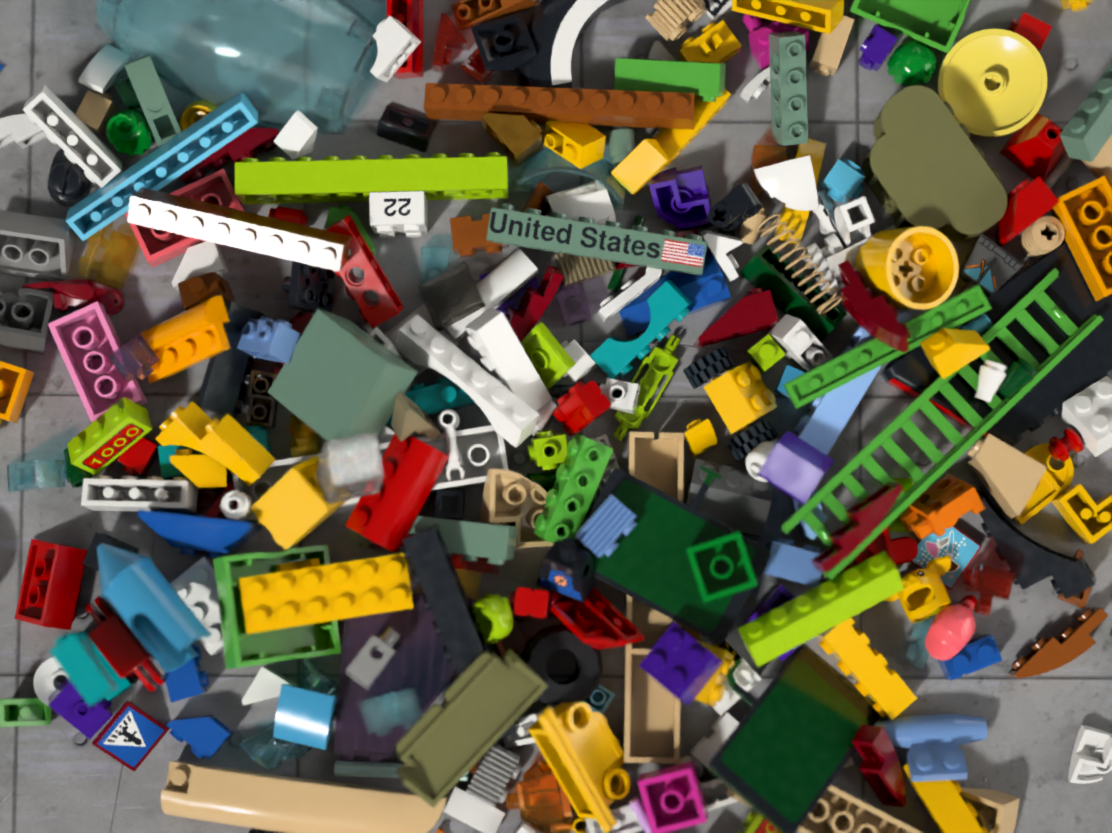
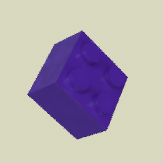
M673 622L639 664V667L678 700L689 706L723 664V661Z

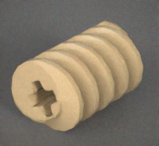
M1040 217L1022 233L1020 240L1021 249L1025 254L1034 258L1047 255L1063 242L1065 236L1064 226L1055 217Z

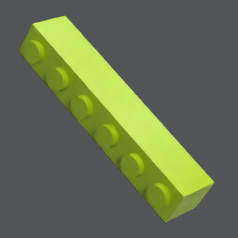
M885 551L738 628V631L747 651L757 667L900 592L904 587L897 567Z

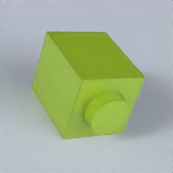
M769 334L745 353L752 364L758 368L761 375L786 355Z

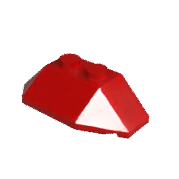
M595 587L584 603L552 591L549 609L583 643L599 650L624 646L644 640L645 635Z

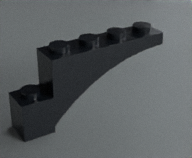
M981 486L975 489L985 507L984 510L979 512L984 521L981 523L982 528L988 538L993 537L997 544L995 551L1002 562L1006 560L1011 569L1008 571V574L1015 585L1019 584L1022 590L1052 575L1054 579L1051 580V583L1058 595L1062 593L1065 599L1096 584L1097 580L1083 556L1080 558L1071 557L1034 541L1018 530L1001 514Z

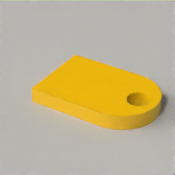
M1049 443L1035 445L1023 453L1046 466L1047 469L1021 514L1014 517L1019 525L1024 524L1063 493L1072 482L1074 467L1070 456L1068 460L1063 462L1059 470L1053 469L1049 464L1050 457L1052 456L1048 450Z

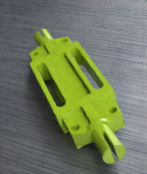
M670 335L664 348L655 346L649 358L646 356L631 383L635 382L644 365L649 366L644 377L638 383L641 389L635 414L617 411L615 414V418L620 423L612 437L616 439L622 430L617 439L618 441L622 442L629 428L638 430L644 419L647 420L674 374L672 370L678 359L673 352L681 340L676 338L673 345H670L676 336ZM664 375L667 376V380L648 412H645L644 407L658 388L657 385Z

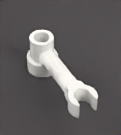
M447 409L438 416V424L445 433L447 456H449V468L446 471V476L451 481L450 472L453 469H458L463 480L464 470L460 467L455 432L459 427L460 418L454 410ZM445 416H453V422L451 424H445Z

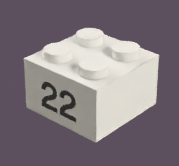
M424 191L369 193L370 226L374 234H379L380 238H394L395 234L406 233V237L414 238L421 237L422 233H428L427 199Z

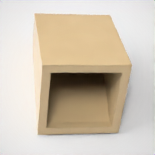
M988 434L983 439L979 438L967 453V455L971 456L968 465L1004 515L1009 519L1019 516L1047 467L991 434Z

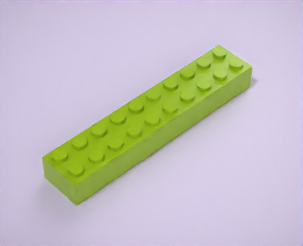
M496 152L486 153L485 157H475V154L461 153L456 158H448L447 154H433L431 158H421L417 154H408L404 156V159H394L392 155H379L377 159H367L366 156L356 155L351 156L350 160H340L337 156H326L321 161H313L311 157H297L296 161H285V158L273 157L269 158V162H258L257 158H244L242 162H235V195L243 205L369 202V193L411 191H424L427 201L509 199L507 156H502L501 153Z

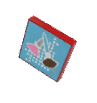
M955 526L945 529L946 533L941 537L931 533L924 539L919 538L916 542L918 546L917 557L911 561L919 569H925L929 561L948 555L952 561L951 568L941 576L948 590H952L982 547Z

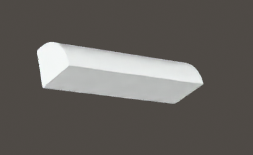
M518 248L437 317V319L454 339L459 342L468 334L465 329L466 325L487 309L496 310L539 274L538 268Z

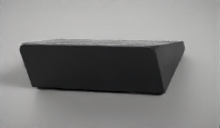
M387 105L378 122L377 136L425 153L429 147L437 122Z

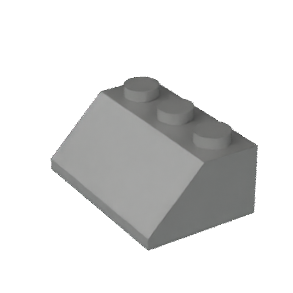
M0 210V273L46 280L69 279L75 241L74 230L66 220Z

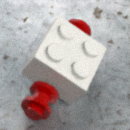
M1108 376L1063 402L1061 420L1068 428L1063 431L1064 437L1059 439L1053 436L1049 439L1050 445L1048 450L1054 459H1060L1065 462L1069 459V452L1072 450L1077 453L1083 451V444L1095 457L1112 447V380Z

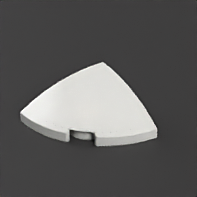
M810 155L754 169L758 183L770 198H777L785 203V207L793 210L811 211L819 209Z
M1081 724L1071 756L1068 781L1079 784L1093 783L1103 779L1100 774H1105L1112 770V734Z

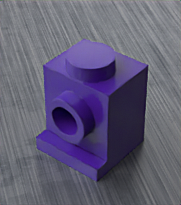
M875 24L869 34L870 37L866 38L859 49L863 54L858 63L867 70L873 69L877 72L898 38Z

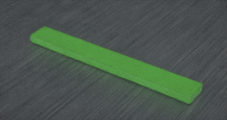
M978 284L904 322L911 338L907 339L909 351L920 346L921 342L941 329H953L992 309L980 285ZM873 338L783 384L795 409L906 352L891 348Z

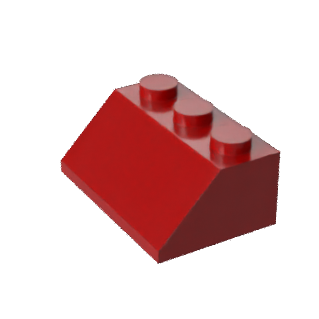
M1040 176L1034 181L1027 178L1007 195V208L1003 217L998 221L995 244L999 247H1002L1060 203Z
M31 539L14 619L42 627L71 630L76 616L77 598L81 592V579L83 569L86 567L82 563L87 550Z

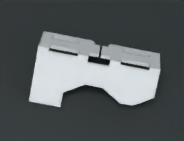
M826 190L818 191L817 196H820L824 205H822L818 197L819 209L811 211L817 214L819 218V230L821 233L829 236L838 232L833 210L834 205ZM824 209L827 210L829 216H826Z

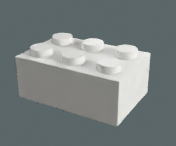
M203 557L170 584L212 634L208 638L202 637L198 640L210 655H216L224 647L214 563L209 557Z

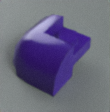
M702 166L678 171L674 167L662 171L651 178L649 187L659 218L661 217L667 223L676 225L677 228H689L710 223L708 213L712 208V203Z

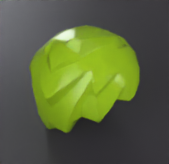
M485 594L483 598L476 600L472 604L473 613L476 614L477 623H480V630L486 644L496 643L509 635L513 628V612L507 597L504 598L498 594Z

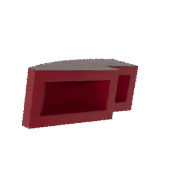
M861 725L852 739V743L863 758V762L859 766L860 771L883 805L905 807L907 798L902 770L888 734L882 726Z

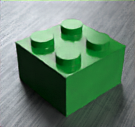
M741 532L686 549L703 602L758 586Z

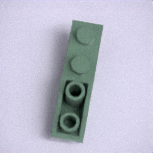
M148 54L124 63V66L156 143L160 147L181 133V129L151 57Z

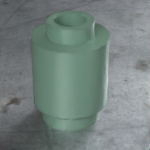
M613 126L612 131L607 133L609 157L612 159L613 165L618 166L635 149V137L633 129Z

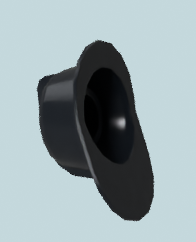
M61 148L56 152L52 161L48 177V191L56 203L63 206H74L87 197L91 181L85 176L84 170L77 163L73 164L65 156V151Z

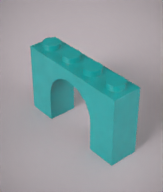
M88 630L83 633L82 631L77 633L74 631L70 634L67 632L54 641L56 646L50 650V653L89 706L97 704L104 698L108 701L114 700L135 684L132 677L123 679L119 677L89 638L88 634L91 632H88Z

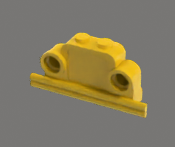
M560 703L553 710L551 706H548L537 716L539 720L528 730L578 816L597 819L602 830L607 833L617 824L609 806L616 799L624 798L630 790V777L628 773L623 769H619L624 763V752L620 747V742L609 728L606 717L600 712L592 711L586 703Z

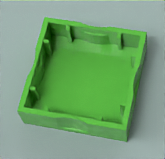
M854 0L849 11L949 53L964 21L965 13L971 0Z
M328 544L275 552L224 556L213 559L226 669L341 653L337 620L247 634L239 578L277 573L278 564L319 558L320 566L330 565Z

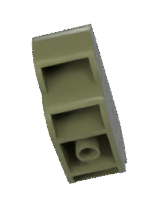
M920 85L909 86L892 96L874 121L873 134L876 142L863 161L864 180L897 228L930 227L943 233L952 242L965 243L972 241L996 224L1006 211L1007 195L1000 183L1001 177L994 168H990L984 160L985 154L977 145L974 146L968 138L970 134L967 128L962 123L958 124L953 117L954 111L948 102H943L938 94L928 87Z

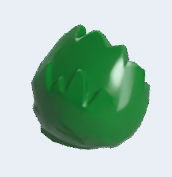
M907 41L898 46L887 62L888 74L894 76L895 83L903 84L905 87L926 84L936 69L934 53L920 41Z
M127 109L116 113L109 119L106 128L108 142L113 144L115 149L121 154H127L130 157L136 154L143 155L151 146L153 133L145 115L138 110Z

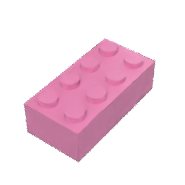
M98 301L48 324L91 422L99 418L123 397L139 405L148 403L129 361L127 360L128 373L125 374L114 360L117 357L123 365L122 352L124 348L109 315L106 313L105 306Z

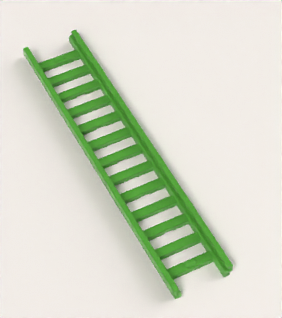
M1056 268L1052 269L981 336L987 344L997 336L1013 352L1018 360L1022 358L1029 363L1037 372L1033 376V381L1012 394L1008 399L1005 397L1001 400L994 394L991 402L985 401L992 410L982 419L948 382L959 373L977 391L979 376L966 364L945 379L939 376L818 490L805 505L799 508L780 526L782 531L788 534L803 520L828 548L833 546L828 537L831 532L811 511L820 502H823L844 525L848 523L850 519L845 513L847 509L831 492L839 484L843 483L859 501L869 496L870 494L851 475L861 464L881 486L888 482L895 483L870 456L880 446L911 477L915 484L906 492L901 491L888 514L871 535L827 573L821 572L826 578L833 579L1104 320L1100 315L1093 314L1081 326L1077 327L1049 298L1044 290L1059 277L1058 274L1060 272ZM1034 300L1069 336L1060 346L1025 310ZM1015 318L1050 354L1041 364L1006 328ZM991 350L980 355L984 362L989 360L1005 366ZM938 391L973 426L964 437L929 401ZM919 409L954 445L945 455L909 419ZM900 427L935 464L925 474L890 438Z

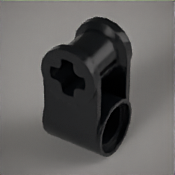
M742 183L736 186L721 201L712 206L708 213V219L713 226L725 232H732L747 219L756 215L762 209L763 204L749 184Z

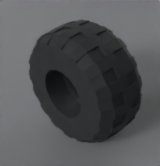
M553 625L537 632L527 642L521 656V660L547 683L548 687L537 699L550 706L556 707L560 703L582 702L592 695L601 681L603 664L600 650L583 643L566 625ZM559 649L569 650L576 659L574 675L564 682L553 681L549 678L546 671L548 657Z

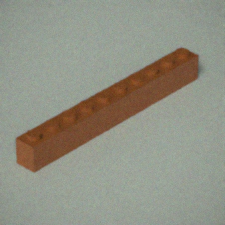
M426 83L424 110L428 119L482 121V116L485 113L521 115L525 116L528 121L533 119L536 123L545 124L547 121L584 123L592 126L693 130L694 93Z

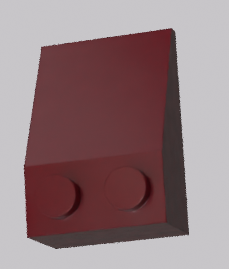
M762 288L747 291V295H744L740 301L697 338L694 344L695 348L698 349L773 328L779 321L770 290L763 292Z

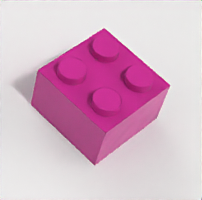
M694 761L640 775L637 782L652 833H664L707 822L709 812Z

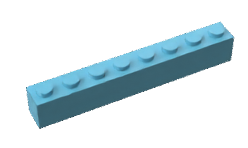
M242 91L109 181L103 188L100 187L68 210L66 222L82 241L86 240L129 211L130 197L140 188L154 191L160 190L257 124L258 111Z

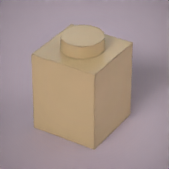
M87 90L75 115L89 129L104 135L108 121L113 117L117 106L111 101L113 97L105 92L94 93Z

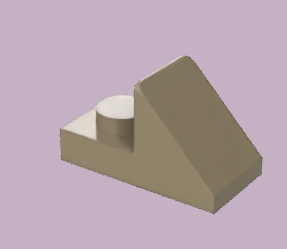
M401 391L396 395L391 425L399 440L403 441L414 431L420 436L425 434L432 441L435 440L441 433L432 417Z

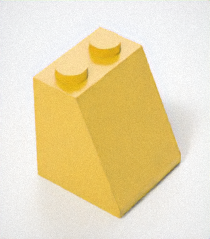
M316 455L289 470L250 509L255 513L256 519L271 532L276 543L287 550L299 543L352 496Z

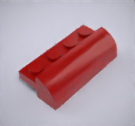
M395 433L345 526L397 554L403 544L404 537L410 531L449 456L410 435L403 441H400Z

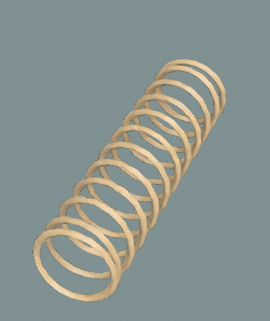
M780 213L769 216L759 224L756 232L764 231L760 235V237H764L775 227L785 224L781 233L770 239L767 245L769 246L774 243L781 235L791 232L789 239L774 249L773 254L779 252L788 243L797 240L796 246L783 255L779 262L784 261L793 252L804 249L800 257L787 265L785 270L793 267L799 260L810 257L808 263L796 271L791 278H795L806 268L816 265L815 270L799 282L798 286H802L811 277L822 273L823 275L820 280L808 288L804 294H808L822 283L829 282L820 294L810 300V303L815 302L823 294L835 290L832 297L817 308L819 314H824L831 310L842 300L841 295L836 296L838 289H828L831 285V280H823L825 272H816L819 266L818 263L810 264L812 255H804L806 247H798L800 240L792 239L794 234L792 230L785 231L787 223L780 222ZM777 216L769 225L759 230L765 222ZM836 299H838L832 306H830V307L827 308L826 310L822 311V310H823L825 307H827L830 303H832L833 301H835Z

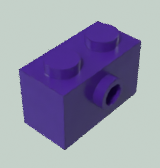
M69 677L48 697V706L89 739L113 716L111 701L104 698L97 704L89 706Z

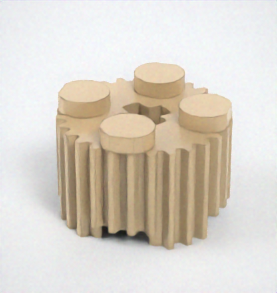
M658 0L653 6L656 9L655 13H648L645 19L666 41L670 39L678 41L688 31L685 26L690 22H697L707 10L704 8L705 2L703 0Z

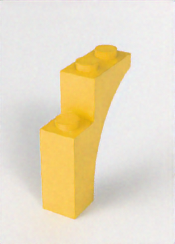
M193 401L186 408L180 405L159 426L162 432L155 438L162 446H185L207 454L234 472L248 486L261 477L276 460L228 413L220 421L217 418L212 420Z

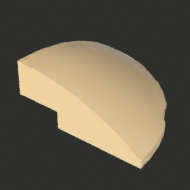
M489 468L483 491L480 523L517 527L515 548L543 547L554 544L534 534L535 521L544 510L547 492L539 484L532 482L520 473L500 468Z

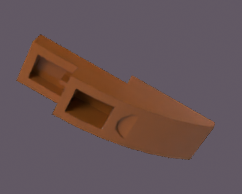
M1100 607L1086 608L1077 617L1080 620L1073 627H1066L1058 635L1060 640L1057 641L1051 636L1046 638L1042 636L1031 645L1033 650L1026 657L1021 655L1012 663L1013 669L1009 674L1014 678L1032 677L1047 673L1073 661L1096 643L1089 633L1108 615Z

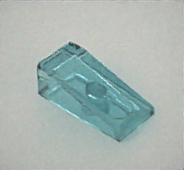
M422 246L419 301L446 302L449 247Z

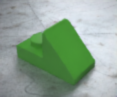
M12 697L0 699V727L51 725V707L44 704L39 698Z

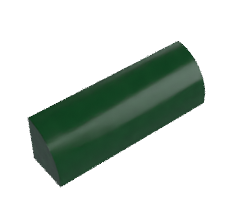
M766 243L740 271V274L755 288H762L763 292L770 290L774 305L785 315L788 314L801 319L816 338L822 342L847 314L838 305L824 314H819L817 308L830 298L823 294L815 302L810 303V300L822 291L815 287L805 295L804 292L815 284L808 280L802 286H798V283L805 279L806 276L800 273L795 278H791L798 269L793 266L785 270V267L790 262L787 259L779 262L783 255L779 252L773 254L775 248L772 245L768 246ZM834 302L830 303V304H829L827 307H825L822 311H824V310H826L827 308H829L830 306H832V305L834 304Z

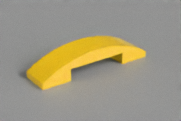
M808 138V143L798 144L794 159L810 155L817 185L826 143ZM783 203L780 222H786L787 229L785 231L792 230L794 232L792 239H799L801 243L810 211L789 209ZM785 224L776 227L774 236L781 233ZM791 232L781 235L777 240L786 242L791 236ZM796 240V241H792V242H790V243L796 245V244H797V240Z

